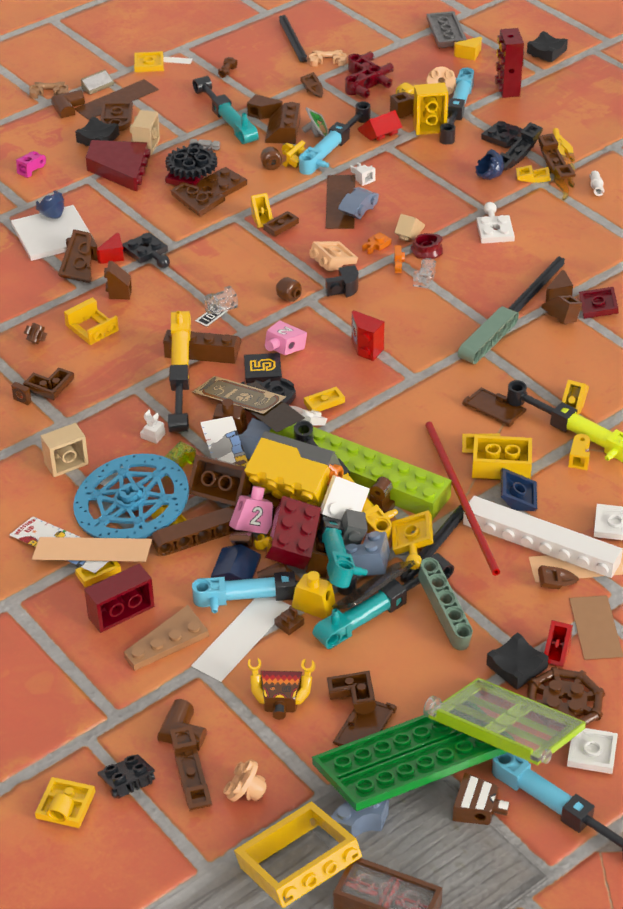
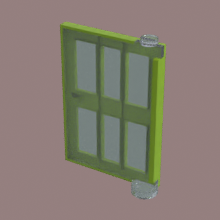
M477 678L443 702L436 696H430L423 709L424 716L536 765H539L541 762L547 764L552 754L582 732L586 725V722L481 678Z

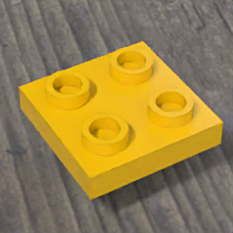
M51 777L36 809V819L80 828L95 794V786Z

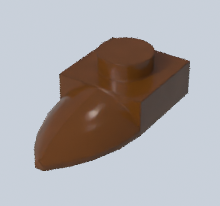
M315 73L302 76L300 81L307 92L310 91L314 95L322 97L323 87Z
M544 565L538 568L540 585L544 588L560 589L562 586L573 585L579 580L575 574L566 569Z

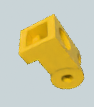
M577 434L574 437L568 467L588 470L590 458L589 436Z

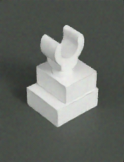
M357 163V167L350 166L351 173L355 174V179L360 185L364 186L376 181L375 168L373 166H361L360 163Z
M148 410L144 414L147 424L140 432L142 439L155 444L166 434L164 423L157 420L159 418L158 413L152 416L150 410Z

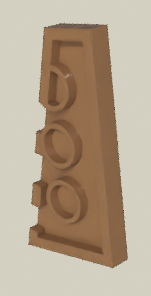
M187 605L125 650L124 657L133 670L136 671L209 637V631L189 605Z

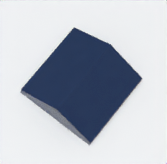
M502 468L501 498L513 510L536 511L537 482Z
M242 544L223 547L211 578L225 577V581L253 579L261 559V554Z

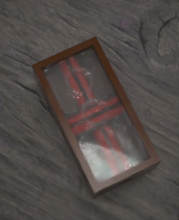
M359 858L346 867L333 892V909H440L443 888Z

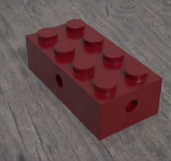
M518 28L500 29V35L497 36L499 49L496 52L498 58L496 71L498 73L495 75V84H498V92H501L502 98L520 97L524 42Z

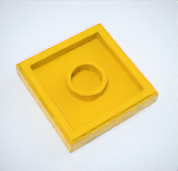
M163 51L134 53V71H164Z

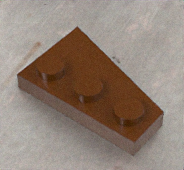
M184 182L171 190L172 196L199 217L226 201L224 195L219 194L217 196L212 191L207 190L205 192L200 190L199 187Z
M73 229L58 273L59 277L92 284L91 235L89 232Z

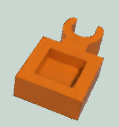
M378 232L368 238V242L362 244V251L367 249V254L373 253L375 249L381 251L391 245V238Z
M394 245L395 273H402V262H405V252L401 251V245Z

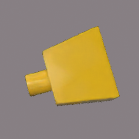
M316 571L304 574L295 587L292 607L321 619L329 617L332 614V610L336 608L332 584L327 580L321 579Z

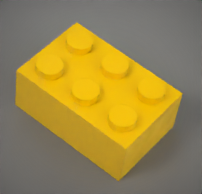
M445 82L414 85L413 127L416 135L440 133V126L447 123L448 90Z
M474 435L472 478L501 480V469L505 468L531 479L532 438Z

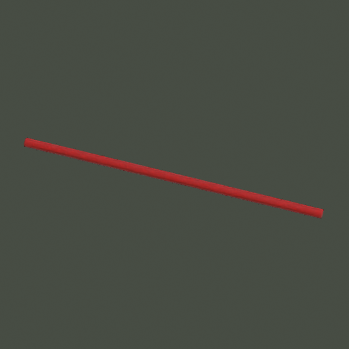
M427 422L425 424L426 429L449 479L452 480V486L492 574L497 576L500 574V569L432 422Z

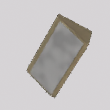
M106 70L81 79L82 89L90 95L115 85Z

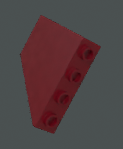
M91 140L86 154L87 171L133 191H138L139 185H142V176L145 175V167L148 165L150 149H148L147 142Z

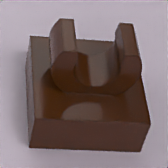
M290 606L274 619V623L285 633L291 635L304 625V618L298 615V611Z

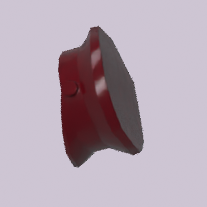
M432 233L420 234L414 239L410 250L419 259H435L443 254L442 236Z

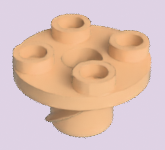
M446 67L434 68L429 72L426 79V84L445 82L448 95L453 93L456 86L454 72Z
M250 759L245 763L239 762L234 769V778L227 783L223 790V793L227 795V799L235 802L244 794L248 801L251 799L257 801L264 795L267 784L264 777L256 775L258 768L256 761Z

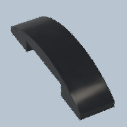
M529 122L521 131V137L505 154L501 152L504 162L503 170L514 167L529 153L537 142L538 136L541 135L542 127Z

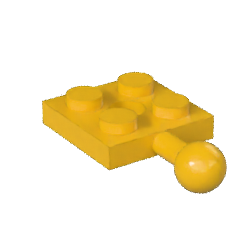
M429 510L392 521V545L395 555L409 551L406 565L410 569H418L422 559L417 554V549L433 544L432 515Z

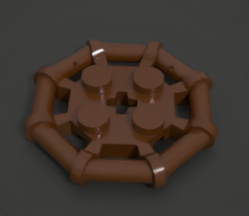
M555 666L551 667V670L544 674L531 678L527 683L529 686L527 698L575 718L579 714L581 716L585 715L580 720L586 722V725L595 720H600L603 716L602 703L605 691L603 688H599L583 670L579 672L558 669ZM560 678L573 679L575 681H563ZM553 679L552 681L549 682V685H548V686H544V685H543L545 682H547V681ZM582 683L590 690V692L584 691V686L582 685ZM537 693L543 695L542 700H536ZM562 698L568 699L567 703L562 702ZM587 701H594L593 708L586 706ZM535 715L543 723V727L547 729L549 727L567 729Z

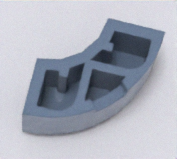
M361 187L353 188V192L346 194L338 209L344 214L361 219L368 209H373L374 205L377 204L379 194Z
M252 418L246 431L239 435L247 459L251 458L264 431L269 432L271 430L268 425L257 418Z
M389 799L357 812L346 801L335 810L331 818L355 838L363 832L372 830L382 831L389 814Z

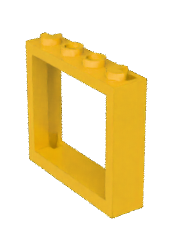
M312 801L234 850L240 868L282 908L362 857L357 839ZM318 825L339 842L338 845L279 883L259 865L260 862Z

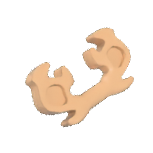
M314 50L312 54H309L310 66L314 67L318 66V63L323 64V57H333V64L338 63V66H344L347 62V54L342 53V50L326 52Z

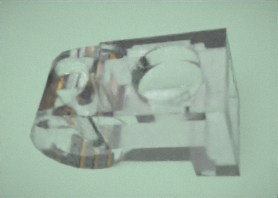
M425 258L421 261V269L415 270L413 273V286L430 289L436 275V261L434 259Z
M231 286L224 287V291L216 294H208L204 298L205 311L209 314L238 308L237 294Z

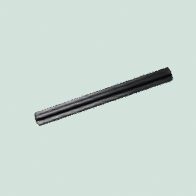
M280 15L279 21L300 62H306L307 55L286 15Z
M558 256L508 309L519 312L565 264V259Z
M461 505L454 510L433 535V544L423 547L418 553L422 560L431 557L462 521L464 510ZM407 567L400 575V581L406 583L413 579L419 572L420 567L418 569Z

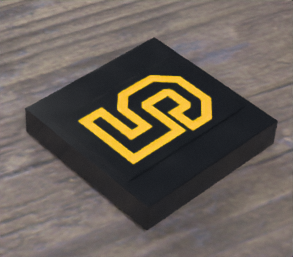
M280 353L244 355L246 383H253L254 380L265 382L268 379L280 381V378H282Z

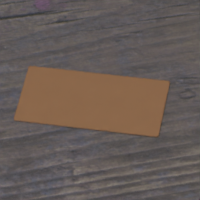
M608 596L569 598L584 659L623 657Z

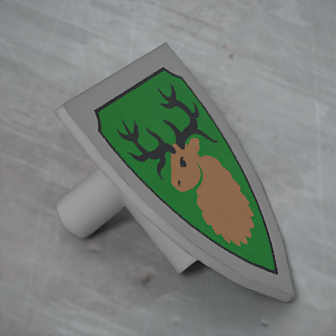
M306 107L305 109L311 122L302 127L303 131L306 133L311 129L315 137L322 135L324 138L329 132L323 116Z

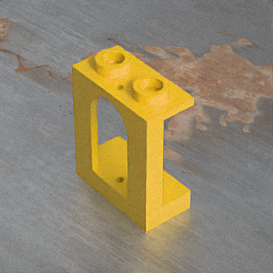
M93 297L64 311L65 325L89 345L119 331L117 316L115 315L109 319L97 309V301ZM90 318L98 323V325L87 331L78 325Z

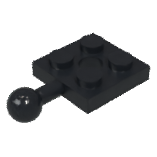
M498 121L481 134V139L508 148L521 137L523 129L504 121Z
M150 232L122 244L123 251L140 264L152 258L156 260L160 268H167L170 264L169 257L161 255L168 252V246Z

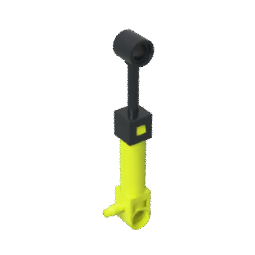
M514 380L508 384L507 402L510 405L521 406L525 402L551 415L550 425L565 433L570 430L576 434H585L590 437L591 442L605 448L606 461L616 458L623 462V432L617 429L612 432L577 414V409L563 402L556 408H553L527 395V385L523 381Z

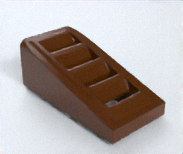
M234 530L230 534V541L233 545L242 544L252 547L253 532Z

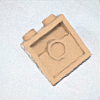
M339 241L313 242L309 252L310 257L315 258V261L319 262V265L327 271L339 270L343 265L356 264L358 257Z

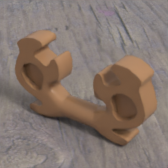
M35 82V85L29 87L30 98L37 99L38 95L43 96L44 89H53L54 96L69 92L65 82Z

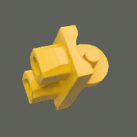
M301 140L295 147L290 143H285L282 146V154L286 155L283 166L287 167L289 164L295 168L299 166V155L306 150L304 148V141Z

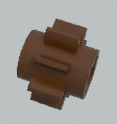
M36 323L26 326L24 334H27L26 339L36 344H39L40 340L45 341L47 333L44 332L45 327Z

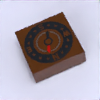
M14 382L11 385L14 400L26 405L32 402L29 387L18 382Z

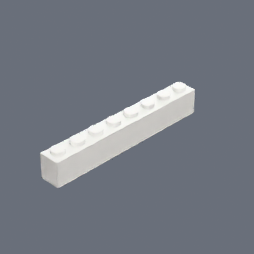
M473 496L469 502L481 530L485 533L609 578L613 577L621 563L623 548L477 496ZM464 513L463 525L471 527Z

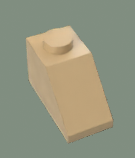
M400 214L395 234L404 241L414 240L424 229L425 224L415 217Z

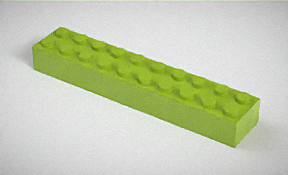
M295 424L279 432H275L273 429L269 432L294 439ZM313 427V440L321 448L334 451L337 458H340L348 468L350 477L356 484L370 489L379 477L388 478L393 485L390 491V499L395 501L396 507L414 514L429 510L433 521L450 499L452 480Z

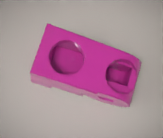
M32 151L16 159L17 174L29 178L32 175V171L45 165L46 156Z

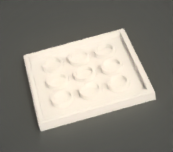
M74 205L64 207L62 216L58 219L48 218L39 213L11 220L12 227L31 261L66 252V239L71 237L73 229L89 232Z

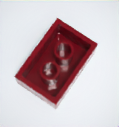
M282 496L276 508L265 558L304 570L311 559L321 508Z
M140 564L84 589L88 618L100 633L155 607L152 578Z

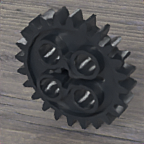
M189 145L187 148L183 146V149L177 148V151L172 150V153H168V157L165 160L167 171H170V174H174V177L179 175L180 179L183 177L186 179L198 177L200 179L201 175L206 177V173L212 174L211 171H215L218 164L216 153H213V150H209L208 147L203 149V146L198 148L197 145L194 147Z

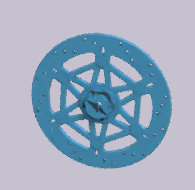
M132 454L119 457L98 467L82 482L74 498V515L83 531L94 538L145 539L150 537L155 531L168 527L181 514L189 497L188 479L183 469L177 463L160 455ZM151 467L156 470L153 472L129 471V468ZM114 473H118V475L115 478H113L109 483H107L103 488H101L100 490H95V488L108 476ZM164 476H169L174 485L173 494H165L161 482ZM132 477H145V478L142 479V480H140L139 482L135 483V481L133 480ZM127 478L130 483L124 485V479ZM151 481L146 487L143 486L144 484ZM119 482V489L109 490L112 486ZM156 484H158L160 493L152 492L150 490ZM105 495H115V496H114L113 498H111V497H107V496H105ZM149 497L158 498V499L148 500ZM91 500L97 501L101 516L97 519H93L89 512V502ZM102 502L113 503L104 511ZM154 505L146 513H143V506ZM162 505H168L165 511L157 518L148 523L145 522ZM116 508H119V510L111 514ZM139 510V516L135 517L133 512ZM125 512H127L131 517L118 518V516L122 515ZM109 523L134 524V527L114 529L106 527V525Z

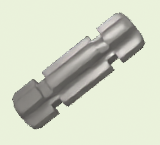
M190 140V144L194 142L200 143L203 149L207 147L209 150L211 148L213 150L220 149L219 141Z

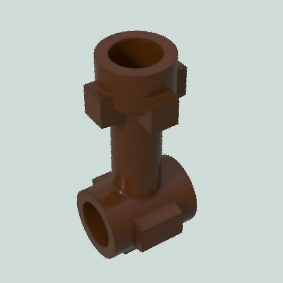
M231 57L225 58L224 66L218 69V75L221 78H225L230 74L229 69L237 68L238 61Z

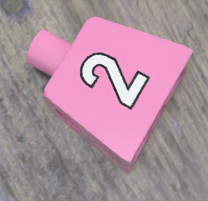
M278 321L266 332L265 348L268 351L274 350L283 355L305 348L307 332Z
M253 486L251 497L243 495L239 497L229 526L235 530L262 534L268 533L272 526L273 504L269 500L263 499L265 488Z

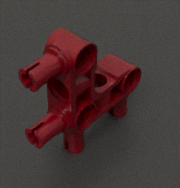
M371 51L364 55L350 54L348 56V71L352 74L345 78V93L347 95L358 94L367 99L370 96L369 88L377 84L390 88L392 86V79L385 75L394 71L392 63L384 66L376 65L371 62L374 60V54Z

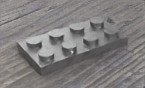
M455 11L427 14L426 19L438 47L446 48L454 46L455 42L467 40Z

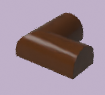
M82 90L56 95L51 99L52 105L61 118L76 115L73 107L85 104Z
M59 367L49 378L32 373L23 385L29 387L30 392L55 400L73 381L74 373Z
M370 670L327 677L330 700L352 696L354 709L358 714H369L374 711L376 702Z
M176 699L173 702L158 733V741L172 744L170 730L192 725L189 724L194 714V708L191 703L184 699ZM192 725L197 750L199 751L207 735V729Z

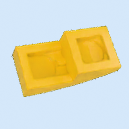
M532 165L516 168L517 179L520 181L533 183L551 181L549 167L536 170L532 169Z

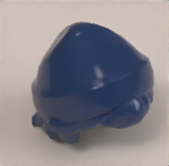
M491 149L481 160L477 161L478 165L475 167L476 174L479 177L487 180L497 178L504 169L503 157Z
M54 190L53 195L45 196L40 203L36 201V210L48 218L58 219L64 211V198L62 193Z

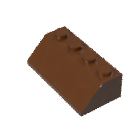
M171 330L166 331L163 340L165 358H171ZM191 331L189 360L235 364L242 340L234 335Z

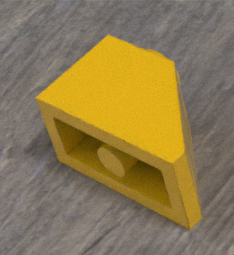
M568 380L562 402L577 409V414H580L589 386L584 383Z

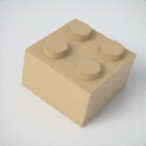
M140 110L138 115L135 116L133 124L130 125V133H132L131 142H147L150 155L153 154L160 140L158 112Z
M76 423L40 435L44 463L53 477L89 464L86 438Z

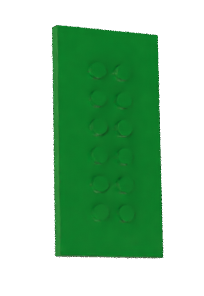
M469 703L461 705L466 709L487 717L477 707ZM435 710L312 756V764L357 812L507 752L428 718L429 715L437 712ZM451 712V714H454L460 718H463L481 727H488V725L471 719L458 712ZM506 733L502 734V736L511 739Z

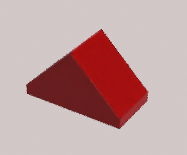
M115 233L96 249L99 264L108 263L109 261H124L123 246L119 233Z
M551 620L544 651L549 657L548 664L564 667L571 645L573 625Z

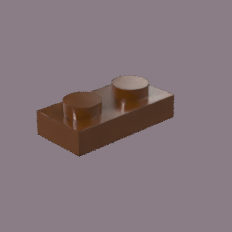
M287 211L263 224V229L275 237L299 224V218Z

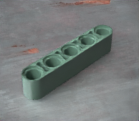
M501 306L460 346L458 357L476 364L515 326L519 313Z
M430 557L425 558L421 561L418 575L419 581L451 645L457 650H465L470 645L473 633L472 627L438 561Z

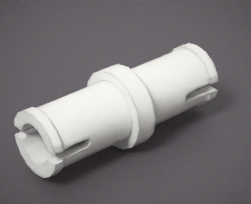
M592 171L589 175L591 179L590 185L594 190V194L601 196L604 193L603 180L600 178L598 171Z

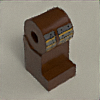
M379 477L370 488L369 500L374 506L378 505L386 513L395 507V501L390 499V491L393 485L388 478Z

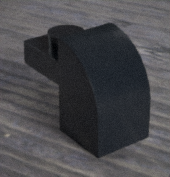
M355 265L340 267L339 276L325 279L327 296L344 294L345 297H350L358 291V270Z

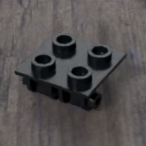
M138 754L130 755L124 761L108 765L104 770L97 772L112 788L110 790L112 797H118L119 799L129 794L128 789L131 793L134 792L132 782L135 788L139 790L140 787L143 788L152 784V781L155 780L153 773L155 769Z

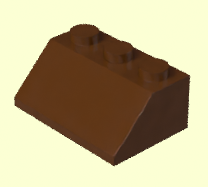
M284 103L270 115L265 143L296 144L300 124V103Z
M195 455L189 481V494L236 506L241 495H249L253 484L249 481L244 471L246 466L207 456Z

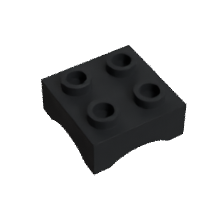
M542 31L534 41L527 43V54L544 59L547 62H553L567 50L568 39H557Z
M92 117L85 127L75 131L76 142L90 146L91 140L113 141L119 136V125L116 123L107 124L96 117Z
M516 633L503 646L487 653L486 665L517 690L531 678L536 677L547 669L549 657L545 653L534 649L521 634Z

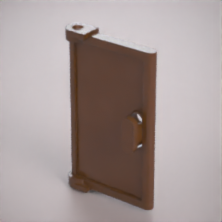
M482 387L470 397L467 396L462 402L463 405H468L497 419L508 427H511L514 421L526 412V408L522 406L510 405L507 402L506 396L499 393L494 394Z
M375 701L376 708L369 714H358L353 709L335 737L333 744L342 746L382 731L392 714L396 712L397 707L388 702L384 704Z

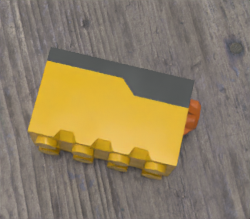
M264 431L244 470L253 486L265 488L264 494L265 492H272L271 494L275 498L281 499L282 496H286L320 508L332 476L335 475L342 478L344 469L334 451L268 431Z

